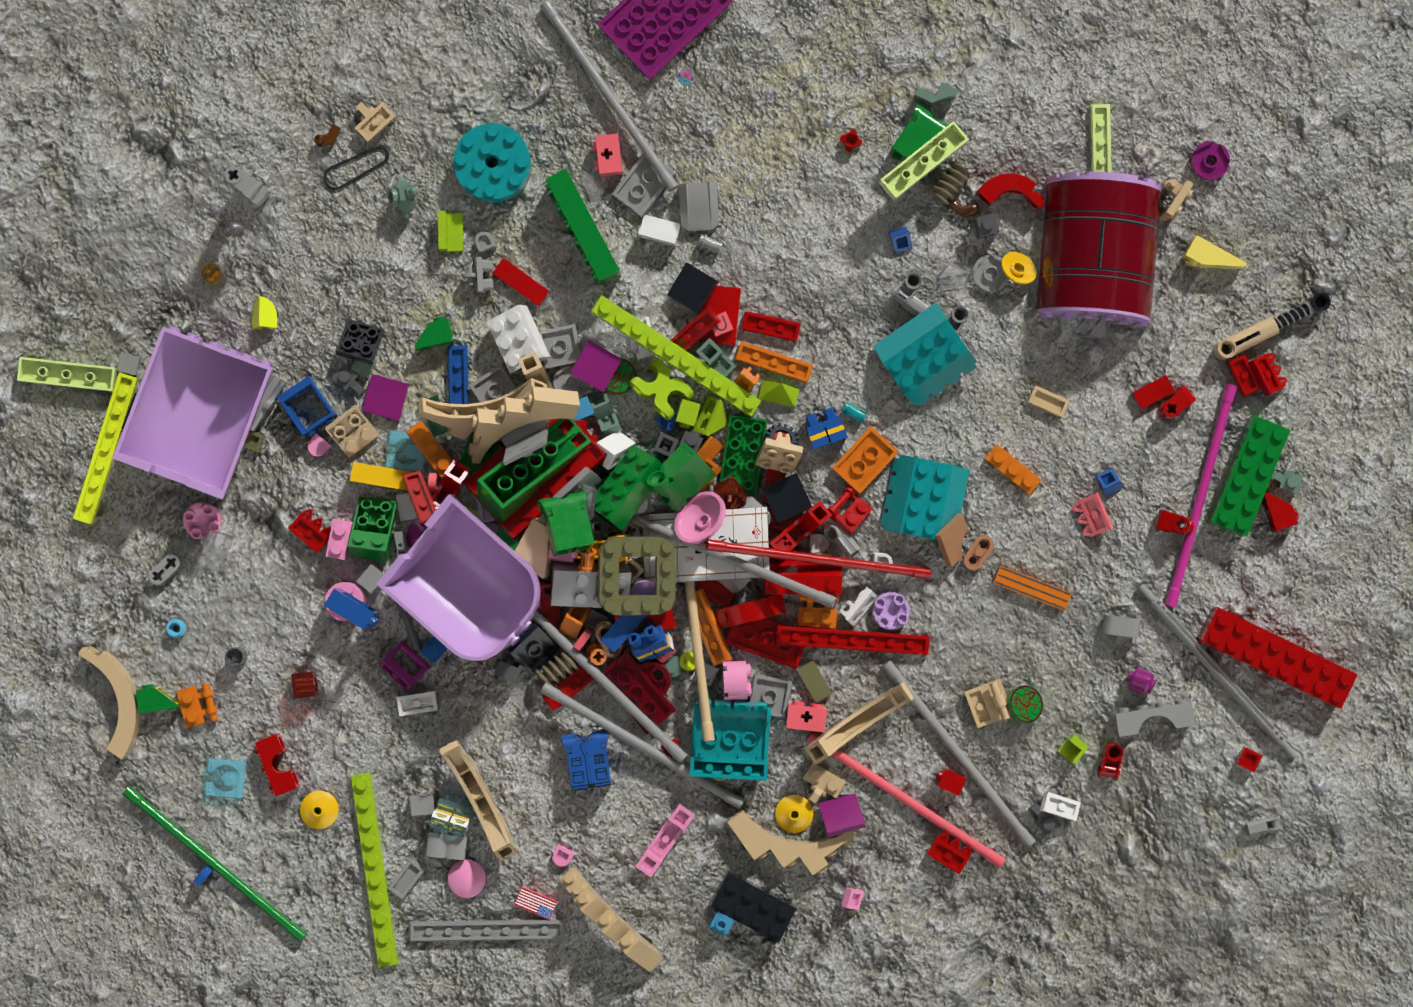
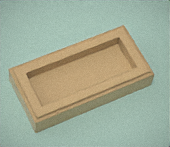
M1035 385L1027 404L1062 419L1070 401Z

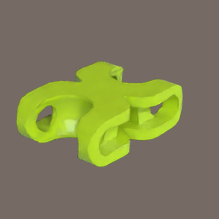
M653 357L650 360V368L655 373L656 380L645 382L639 377H634L630 380V386L642 399L654 398L652 403L653 409L665 420H671L674 416V410L669 405L667 397L678 395L682 399L690 400L694 396V392L681 378L670 379V367L658 357Z

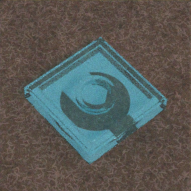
M390 430L385 467L413 472L421 470V473H423L425 457L405 431Z
M208 757L204 796L243 799L247 760Z

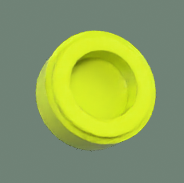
M691 651L683 653L680 657V665L684 670L692 671L695 669L694 655Z

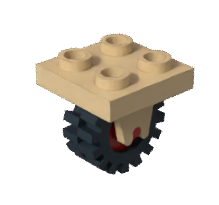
M778 423L777 427L775 424L769 427L763 438L762 447L756 458L755 465L792 474L803 453V447L798 446V433L796 431L792 432L794 428L790 427L788 429L786 424L782 427L781 423Z

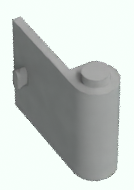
M550 419L529 423L502 436L501 439L506 446L503 460L504 465L523 456L526 458L532 455L533 451L545 446Z

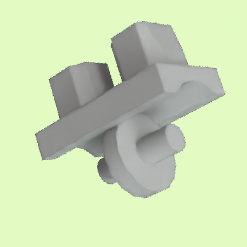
M476 257L474 260V273L473 266H467V273L462 274V278L467 279L468 286H473V279H475V294H482L484 291L493 289V279H483V272H492V261L482 260V257Z

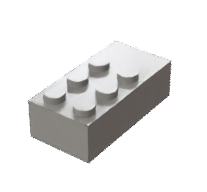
M552 561L551 606L602 608L596 598V594H598V563H594L596 566L595 571L584 572L578 569V564L581 562H574L573 564ZM619 564V595L630 594L632 573L629 564Z

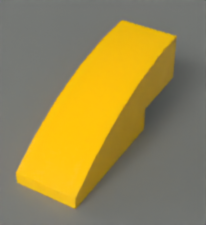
M353 462L350 481L406 490L402 476L413 472Z

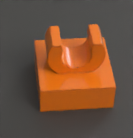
M751 367L744 368L734 380L736 384L747 392L754 388L760 376L759 374L756 376L751 374Z

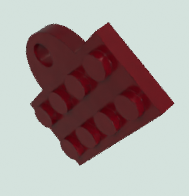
M627 650L602 671L656 726L677 710L665 696L671 686V674L662 663L647 661L640 665ZM656 669H661L664 672L663 679L655 678L654 671ZM632 716L642 730L648 734L649 732Z

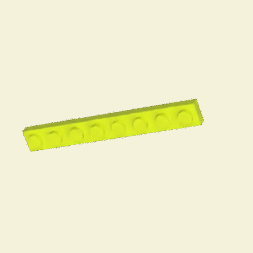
M120 372L118 374L73 516L75 520L94 524L114 460L112 458L123 431L122 425L136 391L139 378Z

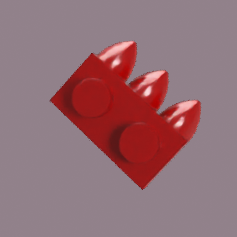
M1266 353L1249 362L1265 396L1282 389L1287 383V378L1277 377L1281 372V367L1271 365L1276 358L1272 353Z
M312 509L305 510L288 529L312 550L319 553L329 541L331 526L320 530L323 522L322 518H317L310 522L313 511Z
M943 832L938 837H935L926 854L960 875L971 856V846H966L959 851L960 840L954 839L947 844L949 835L948 832Z

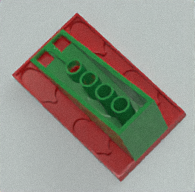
M550 419L545 446L533 451V454L526 458L523 456L504 465L503 460L506 450L504 445L475 471L464 484L508 536L514 540L528 528L533 518H538L542 515L538 508L537 500L552 498L582 469L588 467L592 470L605 457V454L575 419Z

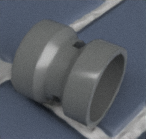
M242 647L230 648L225 653V661L232 667L241 666L248 659L247 651Z

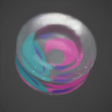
M687 66L681 67L676 74L677 82L684 87L691 86L695 81L694 70Z

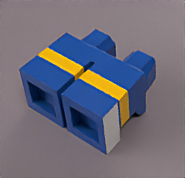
M833 408L822 411L825 421L821 423L818 422L816 414L806 417V431L812 450L848 438L839 416H836Z
M651 625L642 633L634 632L629 635L632 654L641 663L655 659L657 655L660 657L674 651L672 636L668 631L664 633L661 625L656 627Z

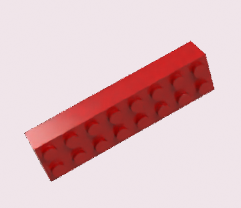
M1212 607L1197 639L1198 642L1337 709H1342L1358 675L1220 607Z

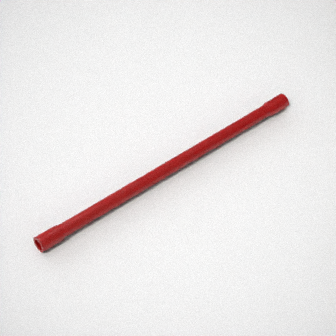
M707 539L706 551L729 552L906 575L921 579H930L931 569L926 567L903 566L735 544Z

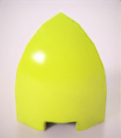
M259 296L254 303L252 311V329L262 330V327L277 328L276 308L267 298Z

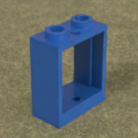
M307 376L277 397L303 436L309 435L311 437L319 432V427L322 425L328 426L335 420L334 417L337 416L333 407L310 376ZM312 387L329 413L306 428L289 402Z
M334 588L324 604L325 607L363 630L374 628L380 619L378 617L379 611L341 588Z

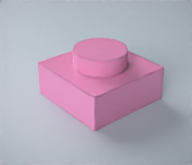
M846 887L841 906L859 910L864 891Z

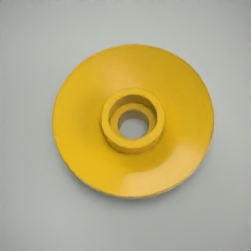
M1009 252L1001 260V268L1011 281L1026 285L1033 282L1036 278V267L1026 255L1019 252Z
M326 791L311 792L303 799L300 806L302 820L313 829H325L331 826L336 821L339 813L336 799ZM316 807L321 808V814H316Z
M797 794L788 795L777 804L775 818L783 830L789 833H799L810 826L813 820V808L805 797ZM793 811L798 812L796 818L791 817Z

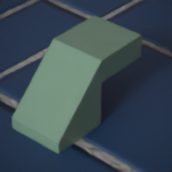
M942 82L936 95L918 88L913 99L931 107L955 98L959 90Z
M710 338L696 351L708 366L725 377L737 367Z
M606 391L588 398L604 437L622 430Z

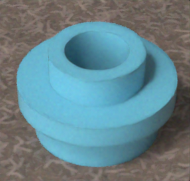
M173 619L168 622L166 631L170 637L179 638L184 635L186 626L182 620ZM175 625H178L180 628L178 632H175L173 629Z

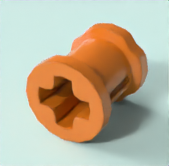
M591 548L580 551L581 563L578 564V569L584 572L595 571L594 558L597 555L596 549Z
M593 643L586 648V656L594 665H602L606 661L607 654L599 644Z

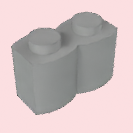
M433 829V832L428 833L426 856L465 860L468 836L464 835L463 831H452V834L445 833L444 829Z

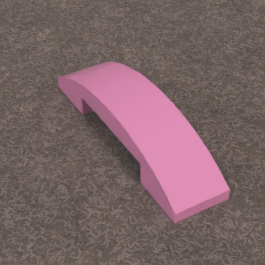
M679 804L635 867L649 877H652L695 814Z

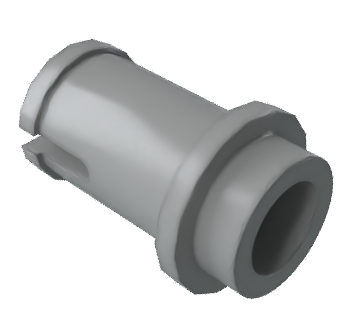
M701 234L697 245L701 246V249L704 247L718 254L723 242L709 238L707 234Z

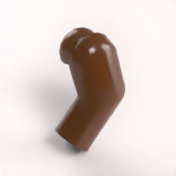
M332 124L328 134H317L314 137V142L319 147L332 145L341 128Z
M956 200L950 207V209L963 218L975 216L980 209L979 205L975 202L963 206Z

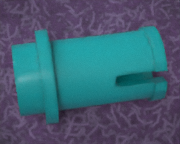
M846 402L842 409L844 416L848 415L862 423L867 412L853 406L852 402Z

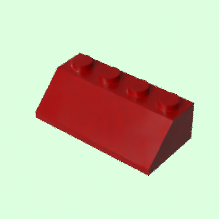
M769 558L770 571L817 591L830 595H842L841 567ZM763 578V594L802 595Z

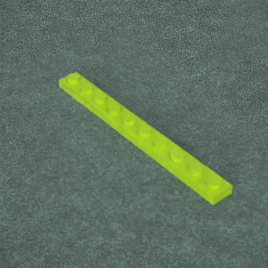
M601 295L592 308V314L748 417H752L761 402L760 399Z
M371 772L351 775L378 967L398 965Z

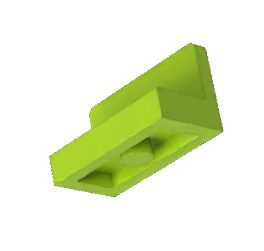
M438 211V247L440 252H462L464 250L462 213Z

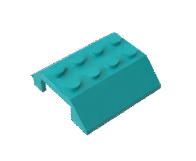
M937 302L873 346L884 366L913 405H923L931 399L930 394L935 397L945 390L946 383L951 386L961 379L962 375L960 373L964 372L967 375L977 368L975 365L977 363L976 358L970 349L968 350Z
M900 455L899 459L894 458L892 471L896 472V475L890 476L888 490L892 491V494L886 495L884 509H888V513L883 512L880 525L885 526L884 530L937 541L935 535L957 513L961 514L970 470L941 462Z
M698 699V703H694L690 777L767 781L771 707H767V703L754 702V706H750V702L734 701V705H731L729 700H715V704H711V699H709L715 740L703 742L702 720Z

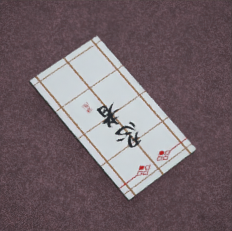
M768 507L727 509L721 527L709 539L769 548ZM677 513L643 515V518L675 531L674 524ZM643 528V537L659 536L673 544L676 552V583L761 578ZM729 553L770 570V558ZM644 557L645 580L655 581V557Z

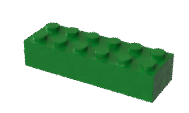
M565 168L546 178V191L551 199L555 198L554 205L560 216L564 215L565 218L562 220L568 233L573 232L574 235L571 237L577 250L582 249L583 252L580 254L586 267L591 266L592 269L589 272L594 282H599L602 286L620 277V270L567 169Z
M1256 415L1249 417L1206 523L1240 537L1248 536L1290 429Z

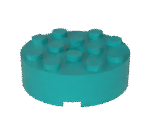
M488 123L472 128L460 139L454 152L453 164L458 181L469 195L479 201L502 203L516 197L522 192L530 179L532 160L528 147L516 131L505 125ZM490 161H498V165L496 167H488V163Z

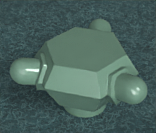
M399 177L394 188L388 191L390 205H395L405 220L410 219V212L415 208L418 189L403 177Z

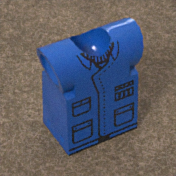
M605 729L593 730L586 737L580 736L577 733L561 735L568 754L572 791L612 785L607 752L609 731Z

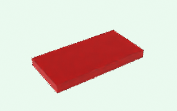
M768 618L731 626L725 640L726 645L794 669L798 668L805 648L775 645L776 625H788Z

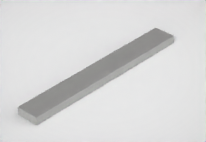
M564 919L410 921V942L565 939Z

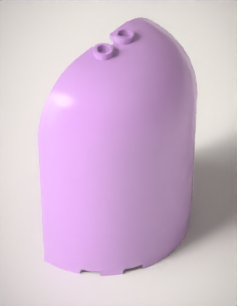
M448 495L424 524L428 528L407 554H400L376 584L455 655L466 660H485L502 652L509 645L514 646L520 639L519 635L523 630L526 631L531 626V619L540 601V583L537 574L528 562L452 495Z

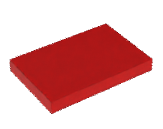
M716 286L703 310L711 307L716 315L726 312L733 330L718 337H715L713 330H711L699 342L705 343L710 338L715 344L736 345L741 288Z

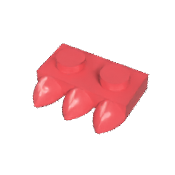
M1099 493L1085 497L1073 505V511L1084 512L1079 516L1077 522L1089 524L1084 528L1083 535L1095 536L1113 528Z

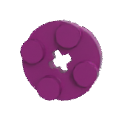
M1212 141L1204 142L1190 156L1191 168L1201 180H1216L1227 171L1230 163L1229 152L1221 144L1213 143ZM1207 156L1215 159L1213 166L1206 163Z

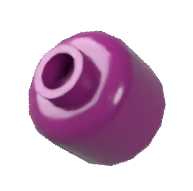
M1140 667L1134 672L1130 671L1126 679L1129 682V690L1141 696H1145L1147 693L1151 694L1157 681L1154 680L1153 673Z

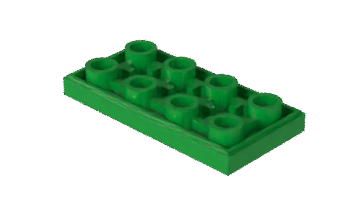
M737 415L729 416L719 483L720 491H726L728 487H732L734 489L733 493L757 495L761 466H757L755 463L766 434L768 420Z

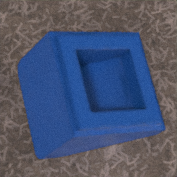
M907 227L888 232L895 254L913 249L910 232Z
M1113 468L1095 476L1105 497L1122 489L1121 481Z

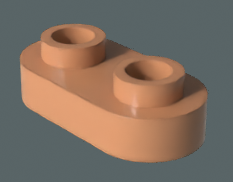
M981 535L974 540L963 557V564L967 569L977 570L982 566L994 547L991 537ZM981 541L986 542L985 548L980 547ZM971 557L976 559L975 564L969 562Z
M600 622L596 625L594 633L603 651L606 652L608 657L619 656L623 650L622 644L613 652L600 641L601 636L605 633H601V630L606 628L607 631L611 626L609 622Z

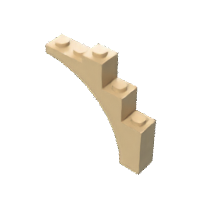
M529 378L523 385L506 395L493 400L472 404H449L422 397L418 402L419 416L447 427L448 434L465 440L473 431L470 422L471 417L475 416L477 408L498 410L499 405L503 404L505 397L526 400V396L530 394L533 386L547 388V384L534 378Z
M533 386L530 394H527L526 400L505 397L503 404L499 405L498 410L477 408L475 416L471 417L470 422L474 430L473 443L469 445V455L472 456V463L480 464L488 449L502 436L516 428L548 419H575L580 407L578 392Z
M457 740L440 748L442 757L455 774L474 808L494 854L502 861L517 853L506 821L497 809L489 788L483 782L475 761L469 754L467 755Z
M743 809L727 820L729 826L754 860L757 858L759 860L763 859L769 854L768 850L770 849L783 868L793 866L798 862L797 858L800 857L812 875L823 873L828 865L825 857H832L838 852V847L841 845L847 846L854 840L852 837L855 836L854 832L850 831L820 840H790L764 830Z
M572 867L560 879L582 913L595 921L602 932L619 945L625 955L649 972L664 959L652 944L638 934L602 899L575 867Z

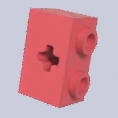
M618 134L595 136L596 142H592L593 153H597L598 160L594 161L595 172H599L600 177L623 175ZM605 152H609V159H605Z
M793 701L792 704H788L785 727L825 732L827 709L823 708V704L812 703L811 706H804V702ZM805 711L812 715L807 721H804V718L801 717L802 714H805Z

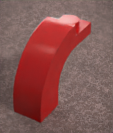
M1014 173L1001 174L989 179L975 193L988 207L999 196L1006 193L1020 195L1036 211L1045 204L1043 201L1044 197L1039 192L1032 190L1037 184L1026 176Z
M453 460L445 471L442 481L432 497L435 509L441 505L448 495H452L456 499L468 478L470 469L456 460Z
M818 501L770 542L769 548L791 551L830 518L832 514L821 501Z
M773 595L715 610L720 629L786 612L782 595Z

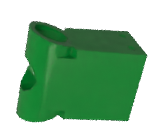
M917 103L910 122L891 147L889 154L902 163L949 124L935 119L930 111Z
M683 442L660 466V470H656L648 476L647 484L655 493L662 495L664 502L672 511L679 512L685 507L688 499L694 497L716 474L690 446Z
M585 491L569 494L565 498L552 497L537 500L538 508L545 519L553 557L589 550L593 547L595 542L586 510Z

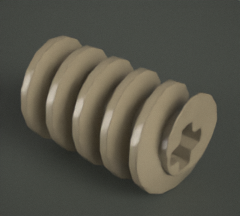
M956 162L950 164L951 168L946 169L947 174H942V180H938L936 182L937 186H933V192H930L934 198L945 205H949L947 198L954 199L951 194L952 192L959 193L956 186H964L961 180L968 181L966 174H969V172Z
M560 652L562 658L560 659L555 656L556 663L549 660V668L542 665L543 672L535 670L537 678L542 685L547 682L554 687L553 680L560 683L559 676L565 679L567 678L566 672L569 674L573 673L572 667L576 670L579 669L569 654Z

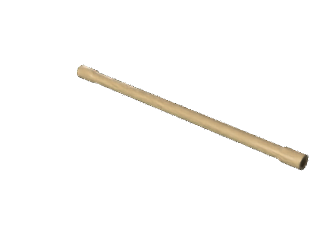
M688 581L684 583L702 720L703 742L715 740L710 714L694 581Z

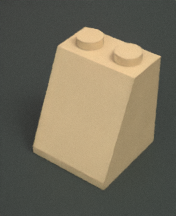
M543 517L532 519L515 552L531 565L539 577L547 578L551 576L552 561L547 557L550 542Z

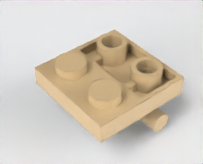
M1169 179L1164 183L1162 191L1173 197L1161 213L1160 220L1166 222L1168 219L1172 220L1179 214L1182 209L1180 204H1183L1185 200L1187 201L1193 192L1191 190L1194 185L1192 182L1187 180L1181 185L1176 179Z
M356 405L325 427L328 434L349 458L379 436L378 431Z
M1000 678L964 691L977 728L1010 718L1011 714L1006 707L1007 695Z

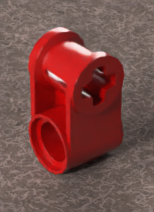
M1182 385L1160 405L1159 414L1165 419L1175 417L1194 403L1196 398L1185 385ZM1169 406L1172 407L1170 413L1167 412Z
M1159 510L1154 529L1187 536L1193 532L1194 523L1185 516ZM1185 523L1187 524L1186 527H1183V528L1180 527L1181 524H1185Z
M1108 742L1104 745L1097 771L1098 777H1110L1115 781L1119 779L1123 749L1117 743ZM1112 747H1117V754L1115 756H1109V750Z

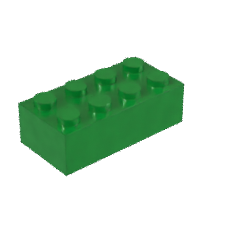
M633 444L588 502L587 506L601 518L622 531L653 491L647 484V478L652 472L660 470L662 463Z

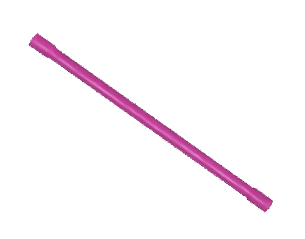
M1226 384L1222 404L1190 516V520L1194 523V530L1190 535H1185L1173 581L1165 602L1167 606L1177 607L1181 592L1180 588L1230 408L1236 394L1237 386Z

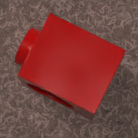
M944 767L942 771H938L935 777L938 787L957 796L960 795L967 779Z

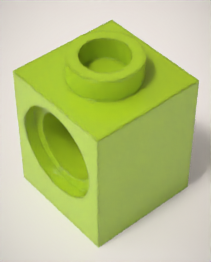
M682 399L676 418L679 427L688 430L690 427H695L701 404Z

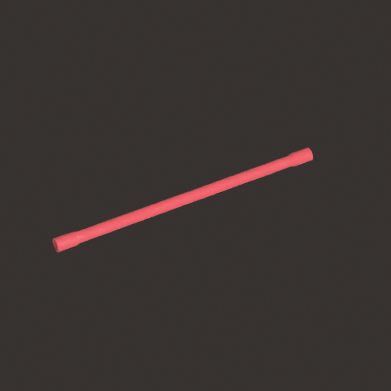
M812 731L806 741L812 743L820 735ZM838 749L831 755L939 828L959 839L965 845H970L971 849L998 868L1003 865L1004 857L967 835Z

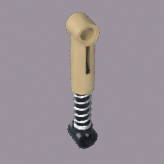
M1324 292L1316 293L1306 299L1302 305H1297L1296 308H1291L1290 311H1285L1284 314H1279L1278 317L1272 318L1270 316L1218 342L1214 346V355L1220 360L1231 358L1279 334L1280 328L1283 329L1284 326H1289L1290 323H1295L1296 320H1301L1304 316L1315 315L1327 310L1331 305V299ZM1316 298L1322 301L1321 307L1315 304ZM1247 336L1250 337L1249 340L1236 346L1235 342ZM1222 345H1226L1229 348L1228 354L1222 352Z

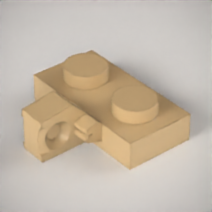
M361 102L356 108L362 114L360 117L362 121L355 129L369 143L396 116L383 102L375 109L373 107L368 109Z
M814 762L811 763L803 777L804 780L812 784L810 789L813 792L809 800L814 803L818 801L821 795L825 797L827 793L837 798L846 781L821 766L815 765Z

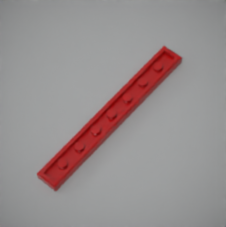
M776 625L775 645L928 655L930 636Z

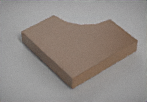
M957 513L935 535L948 567H953L963 557L962 541L969 529L963 514Z

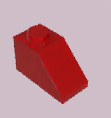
M1269 493L1264 494L1262 503L1271 531H1278L1299 524L1297 520L1299 515L1296 508H1293V505Z

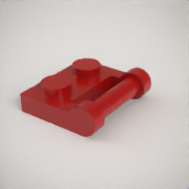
M847 486L840 498L833 506H829L827 509L832 514L830 518L848 535H851L873 508L856 494L853 487ZM849 499L852 504L840 515L838 510Z

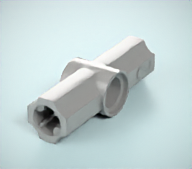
M272 374L252 424V431H255L264 416L271 412L276 403V398L286 385L285 382Z
M828 518L822 524V527L825 529V538L829 542H835L846 558L853 557L861 550L854 539L831 518Z

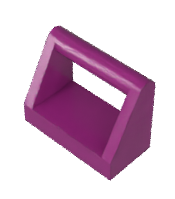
M403 640L379 665L406 692L431 667ZM400 649L422 669L414 678L392 659Z

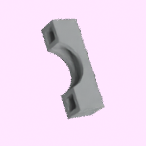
M1186 699L1174 700V704L1168 705L1167 702H1157L1154 707H1148L1147 704L1138 705L1134 710H1129V707L1118 708L1117 712L1112 713L1115 735L1118 737L1138 734L1142 723L1152 716L1164 717L1173 728L1195 726L1192 702H1186Z

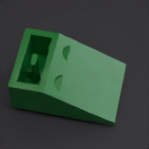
M359 496L348 542L349 557L388 562L397 501Z

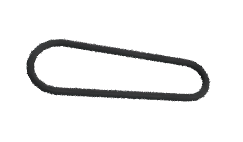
M376 146L330 166L324 172V184L332 190L345 187L386 163L389 159V151L384 146ZM376 149L385 150L387 155L384 161L341 186L332 187L327 183L326 175L331 169Z

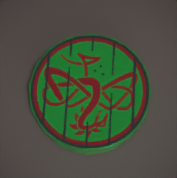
M622 358L605 389L606 392L612 395H622L632 389L630 380L636 377L637 374L635 367L630 361Z
M1021 685L1009 692L1006 707L1013 720L1018 723L1028 724L1035 722L1040 717L1043 711V700L1037 689L1032 686Z

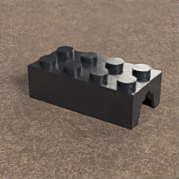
M727 870L718 892L710 903V907L778 943L797 909L795 904L730 870Z

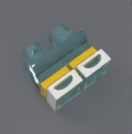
M446 792L443 798H439L437 807L431 816L430 826L447 831L449 826L448 832L465 837L472 816V805L467 798H463L461 804L455 803V795Z

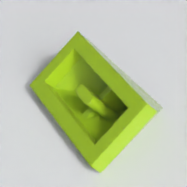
M762 380L758 399L795 408L800 389L783 383Z
M711 396L707 397L693 429L706 436L728 425L723 401Z

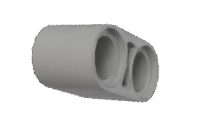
M1104 615L1102 634L1138 638L1141 619Z

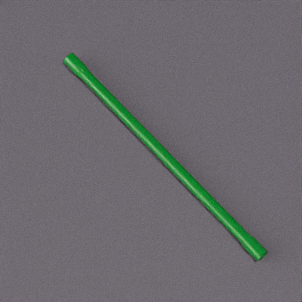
M129 786L122 795L143 810L281 925L298 942L306 936L307 933L280 913L147 802L135 789Z

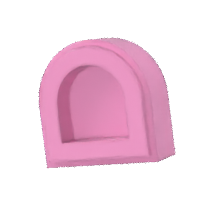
M316 433L308 443V450L313 456L320 457L326 454L332 445Z
M558 844L552 855L553 863L558 867H565L570 863L575 853Z

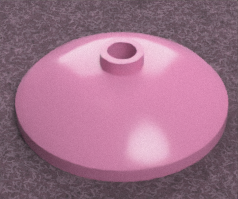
M709 491L698 493L691 499H688L685 507L677 513L674 528L678 538L687 544H699L711 538L719 530L725 517L726 509L723 499L716 493Z

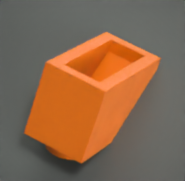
M570 607L558 631L576 639L593 607Z

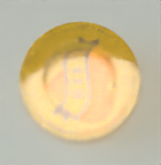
M208 264L203 267L201 276L207 283L215 284L221 279L222 272L218 266Z

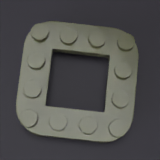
M613 536L602 543L597 550L598 594H596L597 602L606 612L613 615H658L672 609L676 595V552L671 542L659 536ZM619 557H655V594L619 595Z

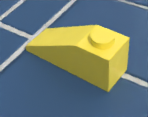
M1197 235L1192 238L1181 257L1191 267L1242 269L1247 264Z

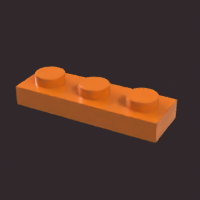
M420 420L405 433L440 478H442L453 461Z
M998 444L993 447L984 459L1028 495L1041 482L1038 476Z

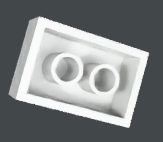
M517 305L487 321L510 374L522 373L523 371L517 359L532 352H536L540 362L550 358L549 352L526 305Z

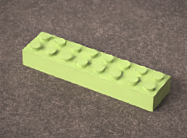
M953 121L880 179L879 184L895 201L965 145L969 139Z
M20 357L17 381L113 392L118 371L115 367Z

